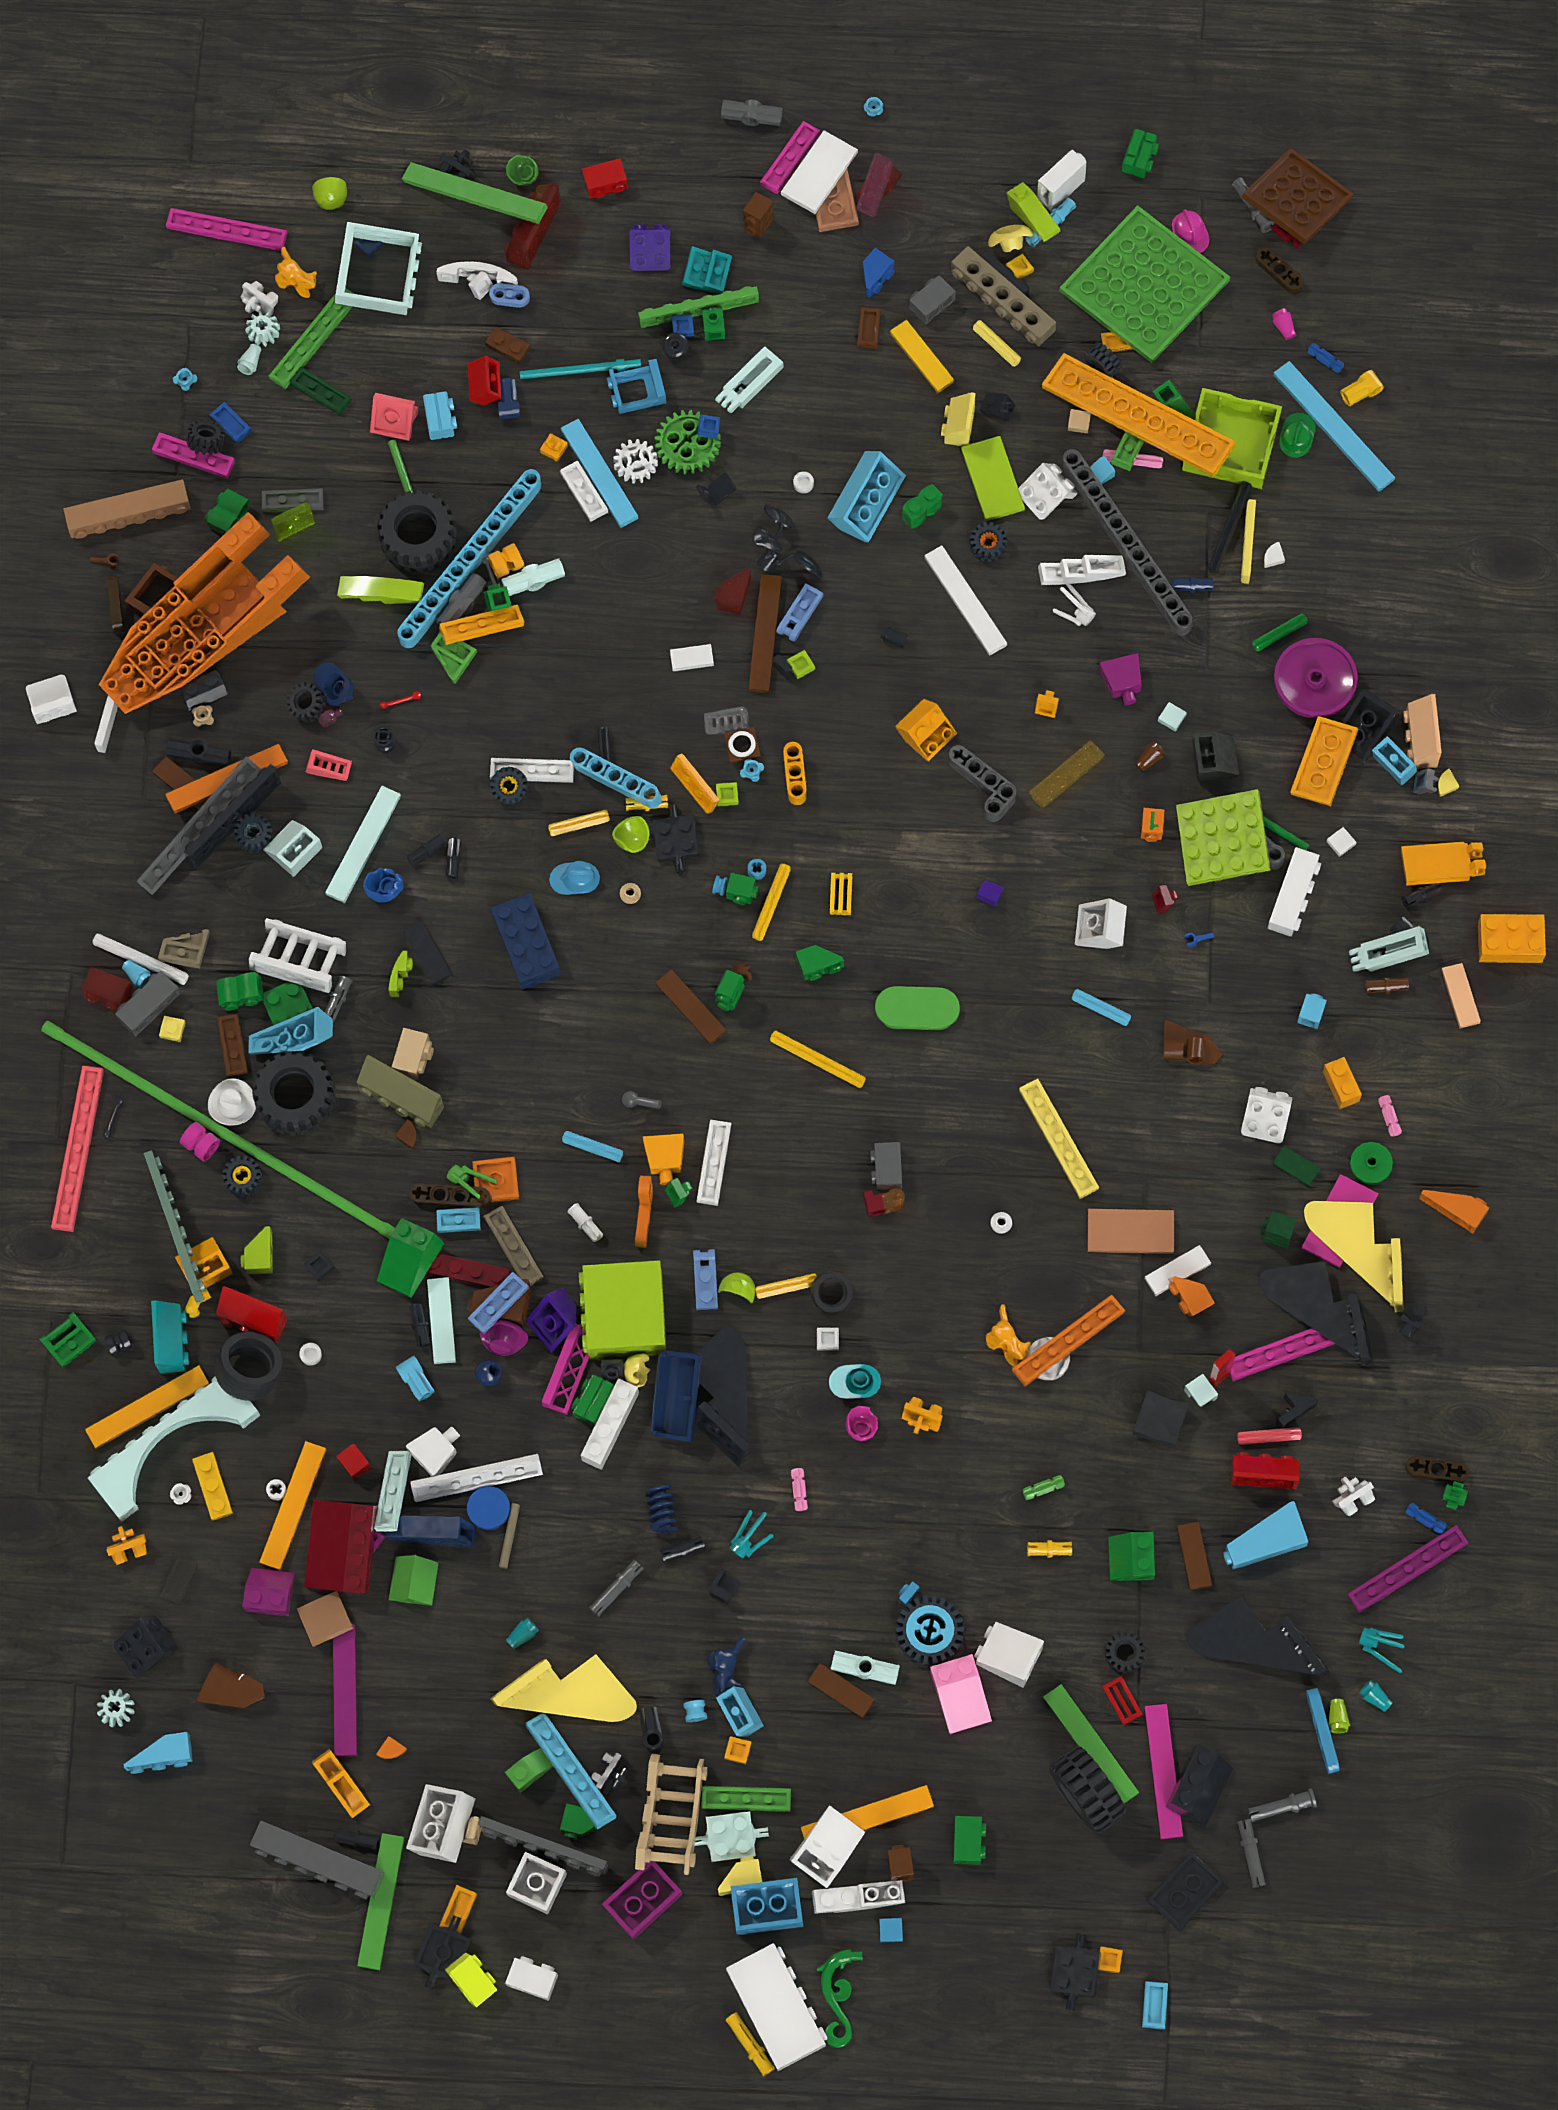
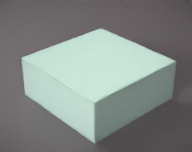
M1169 702L1159 716L1158 722L1176 732L1186 717L1187 712Z

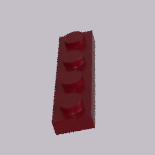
M438 1253L426 1274L443 1278L449 1277L452 1280L490 1288L500 1285L510 1275V1269Z

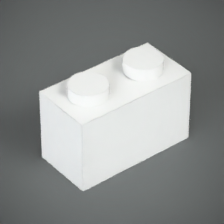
M523 1956L520 1959L514 1958L505 1984L511 1988L549 2001L558 1977L557 1973L554 1972L555 1968L546 1964H542L541 1967L533 1964V1960Z

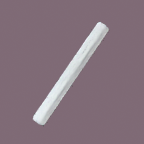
M96 934L93 939L95 946L124 959L132 960L134 963L153 972L159 973L162 971L169 979L182 985L188 980L189 976L187 973L101 934Z

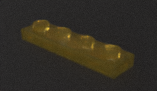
M1090 740L1029 791V796L1044 809L1100 762L1105 754Z

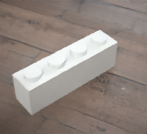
M1297 847L1295 848L1271 915L1268 929L1291 937L1294 930L1298 931L1302 920L1298 918L1300 911L1305 912L1308 900H1305L1306 894H1311L1315 884L1314 881H1311L1313 874L1318 875L1321 863L1318 862L1320 855Z
M618 1378L581 1454L583 1462L602 1470L639 1394L638 1387Z

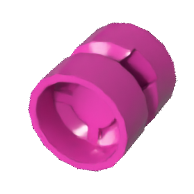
M195 1122L184 1132L180 1139V1144L189 1151L194 1150V1155L204 1162L215 1153L220 1145V1140L212 1133L206 1134V1128Z

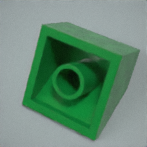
M1130 1532L1108 1537L1110 1581L1154 1580L1153 1532Z

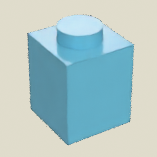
M1306 994L1297 1023L1318 1029L1327 1000L1318 994Z

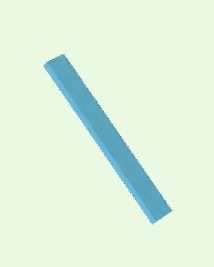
M1290 361L1274 372L1273 376L1378 492L1395 480L1393 474Z

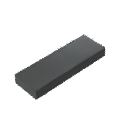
M323 488L262 491L263 513L324 510Z

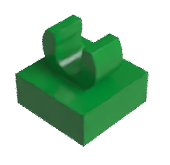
M678 1178L669 1182L665 1191L674 1207H678L683 1204L689 1191L693 1188L689 1181L681 1184Z

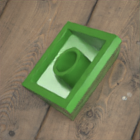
M416 1555L395 1557L389 1600L432 1606L439 1563Z

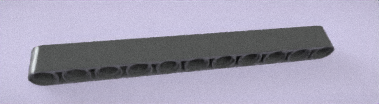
M1075 449L1067 450L1063 455L1062 467L1064 472L1075 485L1077 491L1173 631L1180 636L1187 635L1192 626L1191 614L1082 455ZM1068 460H1075L1076 463H1075V464H1070V463H1068L1067 461H1068ZM1079 476H1086L1087 479H1086V480H1081V479H1079L1078 477H1079ZM1097 492L1099 495L1091 496L1089 493ZM1108 508L1110 511L1102 512L1100 509ZM1119 524L1121 527L1113 528L1111 525ZM1129 540L1132 543L1127 545L1124 544L1122 541ZM1135 556H1140V557H1142L1143 559L1140 560V561H1137V560H1135L1133 557H1135ZM1151 572L1154 576L1147 577L1145 573ZM1158 588H1162L1165 590V592L1158 593L1155 590ZM1171 604L1174 605L1176 608L1172 610L1168 609L1166 606ZM1185 621L1187 625L1181 626L1178 622Z

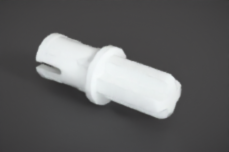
M578 1203L569 1208L568 1214L578 1223V1228L583 1229L593 1242L599 1241L603 1237V1233L593 1223V1218L591 1216L588 1217Z

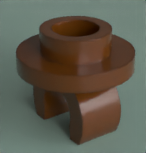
M744 962L733 966L734 970L732 972L745 975L746 981L752 980L751 973L747 971L751 969L750 965L746 966Z

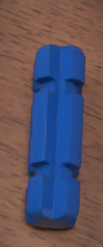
M1312 343L1309 346L1307 352L1310 355L1316 356V359L1327 367H1332L1331 370L1334 372H1341L1344 367L1343 362L1335 360L1336 357L1323 348L1320 349V346L1316 343Z
M1414 1503L1408 1506L1406 1510L1407 1515L1412 1518L1413 1516L1416 1517L1415 1520L1430 1529L1432 1527L1436 1533L1441 1535L1446 1529V1523L1441 1520L1437 1521L1435 1516L1423 1509H1418L1419 1506Z

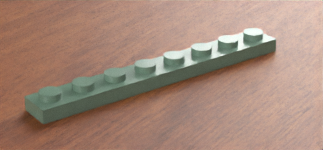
M152 1150L145 1152L144 1156L196 1303L203 1301L202 1292L206 1290L202 1279H197L196 1277L199 1270L196 1262H191L190 1256H193L190 1244H185L184 1239L187 1238L184 1227H179L178 1221H181L177 1208L173 1209L171 1205L175 1201L171 1191L167 1192L166 1187L169 1186L166 1175H161L160 1169H163L159 1156L154 1157Z

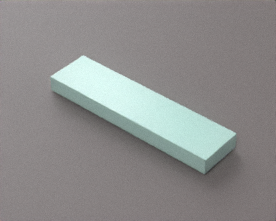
M449 1277L427 1279L434 1364L456 1362Z
M389 1451L374 1525L376 1532L397 1531L411 1460V1453L409 1451Z

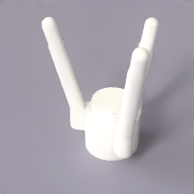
M1066 584L1078 601L1064 587H1061L1060 590L1078 607L1074 613L1077 617H1072L1057 609H1053V612L1074 622L1078 626L1081 624L1087 626L1093 620L1096 613L1071 584Z

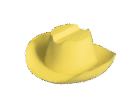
M1009 225L993 232L989 238L988 245L993 247L999 243L1004 252H1011L1012 249L1019 250L1023 247V236L1032 237L1034 234L1025 225Z

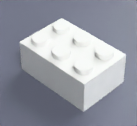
M426 1784L406 1849L421 1856L456 1863L475 1798L462 1791Z

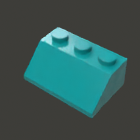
M151 1301L154 1363L160 1374L186 1372V1365H189V1353L185 1352V1344H188V1333L184 1331V1323H187L186 1310H183L181 1305L177 1303Z

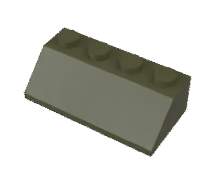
M367 1055L357 1080L359 1091L367 1097L371 1095L376 1097L377 1101L385 1107L392 1106L403 1117L410 1116L417 1125L423 1128L425 1125L432 1128L444 1108L441 1095Z

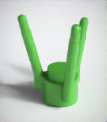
M455 1165L447 1174V1179L452 1182V1185L463 1186L478 1199L481 1196L467 1184L469 1180L467 1174L497 1183L496 1179L473 1171L465 1165L462 1168ZM460 1191L466 1197V1193Z

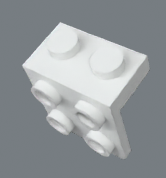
M1042 463L1018 488L1022 500L1042 520L1064 498L1073 499L1078 494L1074 489L1075 485L1061 475L1062 471L1056 464Z
M58 675L26 687L32 707L31 710L37 724L77 712L64 675Z
M1262 1087L1251 1088L1241 1129L1242 1135L1281 1143L1285 1134L1292 1097H1288L1289 1095L1284 1092L1270 1093Z

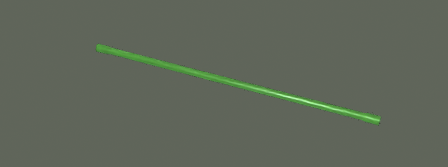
M46 1021L42 1026L41 1031L57 1041H61L189 1119L198 1122L206 1129L390 1239L395 1227L379 1220L66 1033L52 1022Z

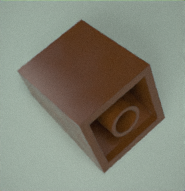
M522 1279L529 1286V1289L499 1318L511 1321L523 1330L532 1291L529 1279ZM498 1286L474 1291L473 1298L468 1300L467 1310L469 1311V1316Z

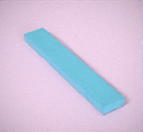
M577 419L563 426L561 432L620 528L637 520V513L580 420Z
M541 1713L526 1722L527 1729L595 1827L599 1829L614 1820L616 1814L547 1715Z

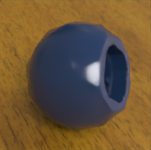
M483 1360L476 1366L475 1377L483 1386H494L501 1380L502 1369L494 1360Z

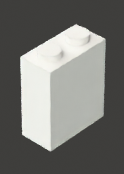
M1071 150L1038 180L1037 198L1050 211L1056 208L1085 181L1087 162L1080 153Z

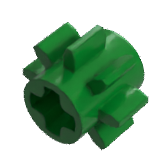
M1454 1481L1452 1486L1446 1485L1442 1500L1447 1501L1446 1507L1456 1510L1458 1505L1464 1506L1468 1491L1463 1490L1464 1484Z

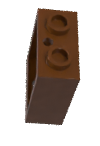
M153 563L126 598L127 608L142 617L151 608L138 599L154 578L159 575L174 585V582L180 576L175 577L164 565L158 566Z

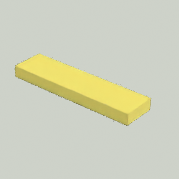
M1251 499L1247 501L1241 571V582L1249 584L1256 506V500Z

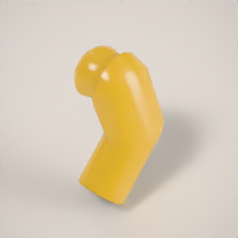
M207 1288L205 1289L206 1291L202 1292L203 1301L196 1303L193 1295L189 1298L185 1308L189 1317L195 1318L199 1316L200 1311L198 1308L200 1303L211 1298Z

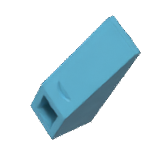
M188 1732L164 1735L126 1762L124 1768L130 1771V1773L135 1774L144 1772L143 1769L145 1768L162 1770L166 1768L165 1765L174 1764V1767L187 1766V1762H193L190 1735Z

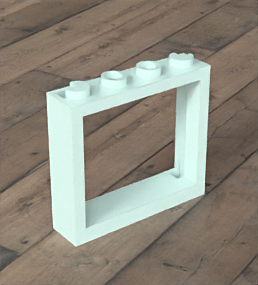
M347 222L335 303L407 315V309H412L413 296H410V290H415L416 278H412L413 272L418 271L419 260H415L416 253L420 254L422 243L418 242L419 234ZM353 237L411 247L403 302L345 293Z

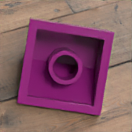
M251 1568L245 1586L242 1605L245 1612L289 1617L295 1573Z

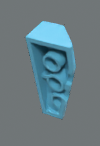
M319 1007L311 1009L250 1035L249 1054L302 1051L315 1046L333 1036V1019Z

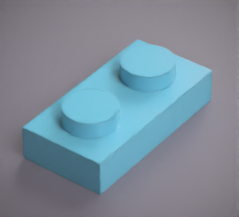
M479 1208L437 1210L438 1233L481 1230Z

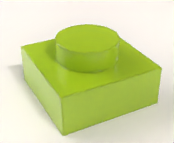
M805 650L787 659L797 679L815 670V666Z
M737 782L716 784L717 797L719 798L718 806L738 805Z

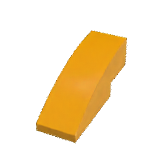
M330 1749L312 1761V1764L352 1818L370 1805Z

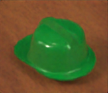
M1294 413L1286 418L1279 440L1280 448L1286 455L1298 458L1309 452L1316 428L1314 420L1309 415Z

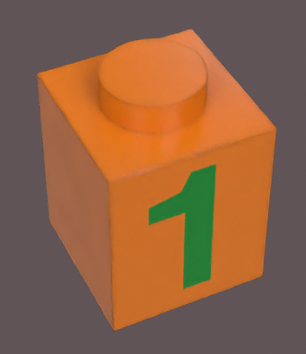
M1143 809L1141 839L1149 842L1162 840L1164 809Z

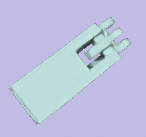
M766 347L762 348L723 387V391L716 397L715 401L720 403L725 398L721 404L724 408L731 403L727 409L729 413H732L738 406L743 408L783 369V361ZM741 383L746 386L745 389L740 387L737 393L734 391Z
M1418 926L1363 943L1361 947L1349 950L1350 956L1358 955L1351 958L1352 964L1360 963L1352 966L1354 972L1364 969L1371 972L1427 955L1429 950L1425 931ZM1386 947L1385 955H1382L1380 951L1377 954H1373V951Z

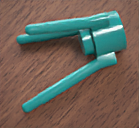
M749 1510L736 1536L730 1542L732 1545L729 1548L740 1558L743 1559L745 1555L750 1557L754 1551L773 1538V1534H769L750 1548L752 1543L748 1539L766 1517V1512L762 1513L743 1537L741 1535L752 1515V1511Z
M1364 1628L1359 1644L1364 1646L1363 1650L1371 1653L1398 1673H1402L1399 1667L1373 1650L1372 1647L1376 1648L1378 1642H1382L1403 1649L1405 1647L1403 1644L1380 1637L1403 1639V1635L1379 1631L1373 1628Z

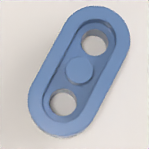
M497 283L489 291L490 299L496 305L520 308L526 306L530 300L529 291L524 286ZM499 294L503 295V297L498 298L496 296ZM520 296L523 297L522 300H517V299H516L517 297H520Z

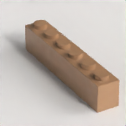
M182 479L63 509L71 538H84L88 534H100L112 528L121 529L129 524H142L153 518L162 519L170 514H182L190 510L191 507Z

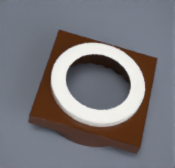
M754 727L724 733L730 763L745 762L746 759L761 757ZM739 735H745L751 740L750 749L743 753L733 748V740Z

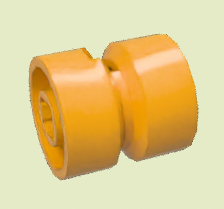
M514 543L504 547L502 552L495 551L487 555L489 563L498 579L508 575L510 570L515 572L525 567Z

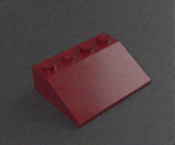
M313 1500L304 1587L369 1594L376 1533L374 1525L378 1506Z

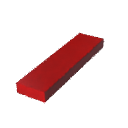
M1231 1350L1225 1352L1213 1364L1209 1383L1213 1388L1217 1387L1230 1375L1235 1359V1354Z

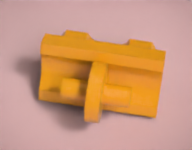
M913 1397L909 1403L906 1402L901 1419L908 1421L909 1425L915 1427V1434H918L920 1429L925 1431L931 1429L938 1432L943 1417L941 1415L942 1407L934 1404L931 1405L930 1410L923 1409V1401L916 1397Z
M123 1526L118 1527L119 1534L112 1536L114 1542L122 1540V1542L111 1545L106 1549L108 1556H112L116 1565L128 1561L124 1551L126 1549L132 1548L136 1558L146 1555L145 1534L127 1540V1537L134 1535L133 1529L124 1531Z

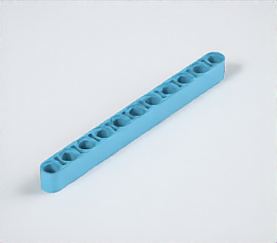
M529 469L521 475L398 629V637L403 647L412 648L419 642L448 606L452 594L457 589L460 590L472 573L483 562V558L489 555L541 489V479L536 470ZM529 480H536L534 484L527 483ZM517 495L524 496L522 499H515ZM506 510L512 511L508 515L502 514ZM494 525L499 526L497 530L490 529ZM480 541H486V542H487V543H486L485 545H483V546H482V545H478V543H479ZM469 556L475 557L471 561L465 560ZM455 572H462L460 576H453ZM443 587H449V588H450V589H449L448 591H446V592L440 591ZM432 602L437 603L435 607H428ZM418 618L425 619L422 623L415 622ZM407 633L412 634V636L408 639L403 638V636Z

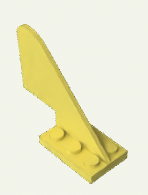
M1309 1202L1304 1209V1216L1309 1229L1390 1303V1306L1395 1308V1312H1404L1400 1238L1391 1239V1244L1374 1243L1373 1203Z
M596 1654L562 1680L552 1670L547 1659H543L490 1698L495 1706L608 1722L625 1720L632 1716L637 1708L633 1697Z

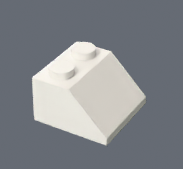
M1110 898L1080 904L1075 945L1104 949L1123 946L1127 906Z

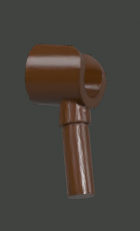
M110 554L107 558L91 557L90 562L107 564L109 568L115 569L117 563H111L110 560H119V556L117 554Z

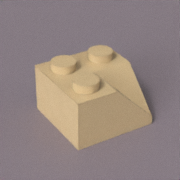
M403 1028L392 1068L413 1080H417L419 1074L424 1073L427 1060H431L434 1048H431L432 1042L428 1034Z

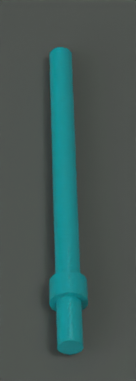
M616 359V362L520 371V379L608 371L609 369L619 372L625 371L628 368L641 367V359L626 361L624 359Z

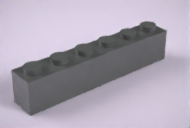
M260 1821L250 1843V1846L255 1849L254 1853L265 1858L268 1854L274 1856L275 1862L284 1866L287 1863L295 1865L294 1870L303 1874L310 1871L315 1874L314 1878L326 1883L328 1879L334 1881L335 1887L344 1891L347 1888L355 1890L354 1895L363 1899H367L368 1896L375 1897L385 1874L377 1868L263 1821Z

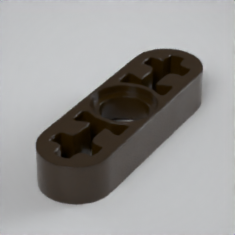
M1262 247L1257 251L1256 263L1287 292L1297 294L1302 290L1304 282L1302 276L1269 247ZM1262 255H1263V256L1269 255V259H1266V258H1265V259L1262 260L1261 258H1262ZM1281 266L1285 269V273L1276 274L1274 268ZM1291 281H1292V282L1297 281V282H1298L1297 286H1296V285L1291 286V285H1290Z
M118 576L107 577L112 629L113 633L124 632Z
M1412 1456L1405 1465L1406 1472L1410 1476L1417 1478L1463 1483L1469 1476L1468 1466L1457 1461ZM1414 1461H1417L1418 1466L1425 1467L1426 1462L1429 1463L1427 1474L1424 1473V1468H1418L1417 1472H1415L1410 1465H1413ZM1432 1465H1441L1443 1473L1441 1475L1433 1474L1431 1471ZM1447 1466H1451L1450 1471H1456L1457 1468H1461V1472L1465 1473L1461 1478H1458L1456 1473L1451 1472L1449 1477L1445 1476L1448 1471Z

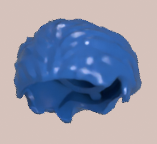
M378 868L374 872H369L363 882L365 893L376 902L391 901L403 890L402 876L395 874L392 869Z

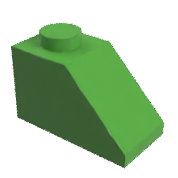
M539 1748L519 1760L505 1774L517 1790L522 1793L554 1766L543 1750Z

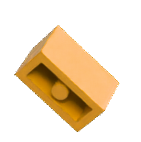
M1345 1057L1325 1064L1323 1074L1339 1109L1358 1103L1362 1094Z

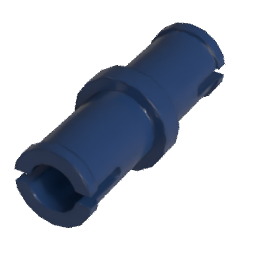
M1171 578V586L1174 591H1189L1190 593L1195 591H1213V578Z

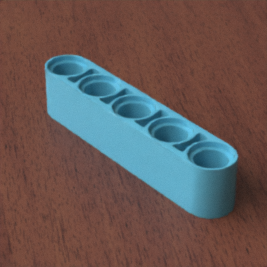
M576 748L571 752L570 760L579 772L649 808H656L661 804L662 796L655 785L584 748ZM580 757H585L583 762L577 763ZM603 766L601 771L594 772L596 767ZM615 775H620L618 780L612 781ZM638 784L636 789L629 790L631 785ZM650 793H656L654 798L647 799Z

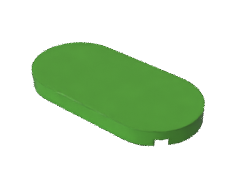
M894 986L885 989L879 994L875 1004V1011L878 1019L889 1028L943 1030L950 1027L958 1019L960 1005L955 994L945 988Z

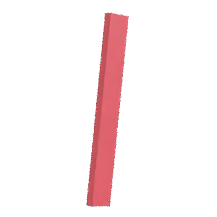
M82 1066L51 1228L54 1230L74 1231L104 1074L103 1068Z

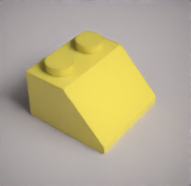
M971 392L951 398L950 406L946 405L944 417L948 419L947 424L942 425L941 436H945L944 444L969 445L975 411V393Z

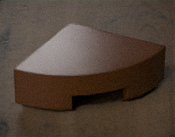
M407 1119L395 1137L414 1149L417 1140L416 1129L412 1122Z

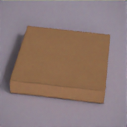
M337 1591L297 1608L313 1647L353 1629Z

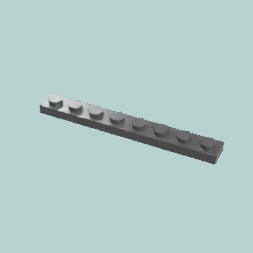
M245 756L136 882L153 895L185 859L184 851L186 845L192 840L195 841L205 826H210L215 816L228 807L232 798L238 797L243 792L245 785L257 777L261 768Z

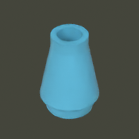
M127 960L122 966V969L135 987L142 989L152 976L149 970L139 966L132 960Z

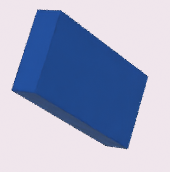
M225 402L209 415L215 423L217 422L219 426L223 427L225 433L236 444L252 432V429Z

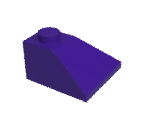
M563 1288L548 1293L526 1319V1322L551 1353L555 1352L576 1326V1303Z

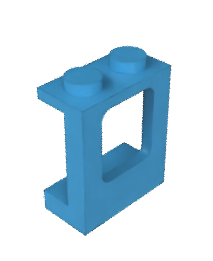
M657 359L648 360L649 366L615 374L613 369H609L610 377L606 378L609 390L613 389L614 395L611 396L614 408H618L619 414L666 404V394ZM643 379L648 397L638 401L621 403L617 385Z

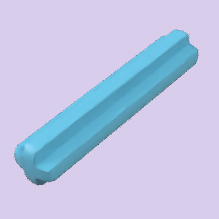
M1076 989L1072 995L1073 1001L1124 1026H1127L1131 1019L1130 1014L1079 989Z
M565 1131L562 1137L563 1143L616 1162H620L623 1157V1151L569 1131Z

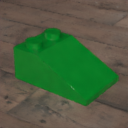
M401 1218L390 1236L377 1282L412 1298L444 1243L435 1233Z

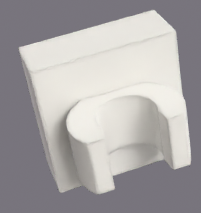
M481 271L478 275L472 273L467 278L470 281L468 285L471 291L479 300L493 286L488 274L484 271Z

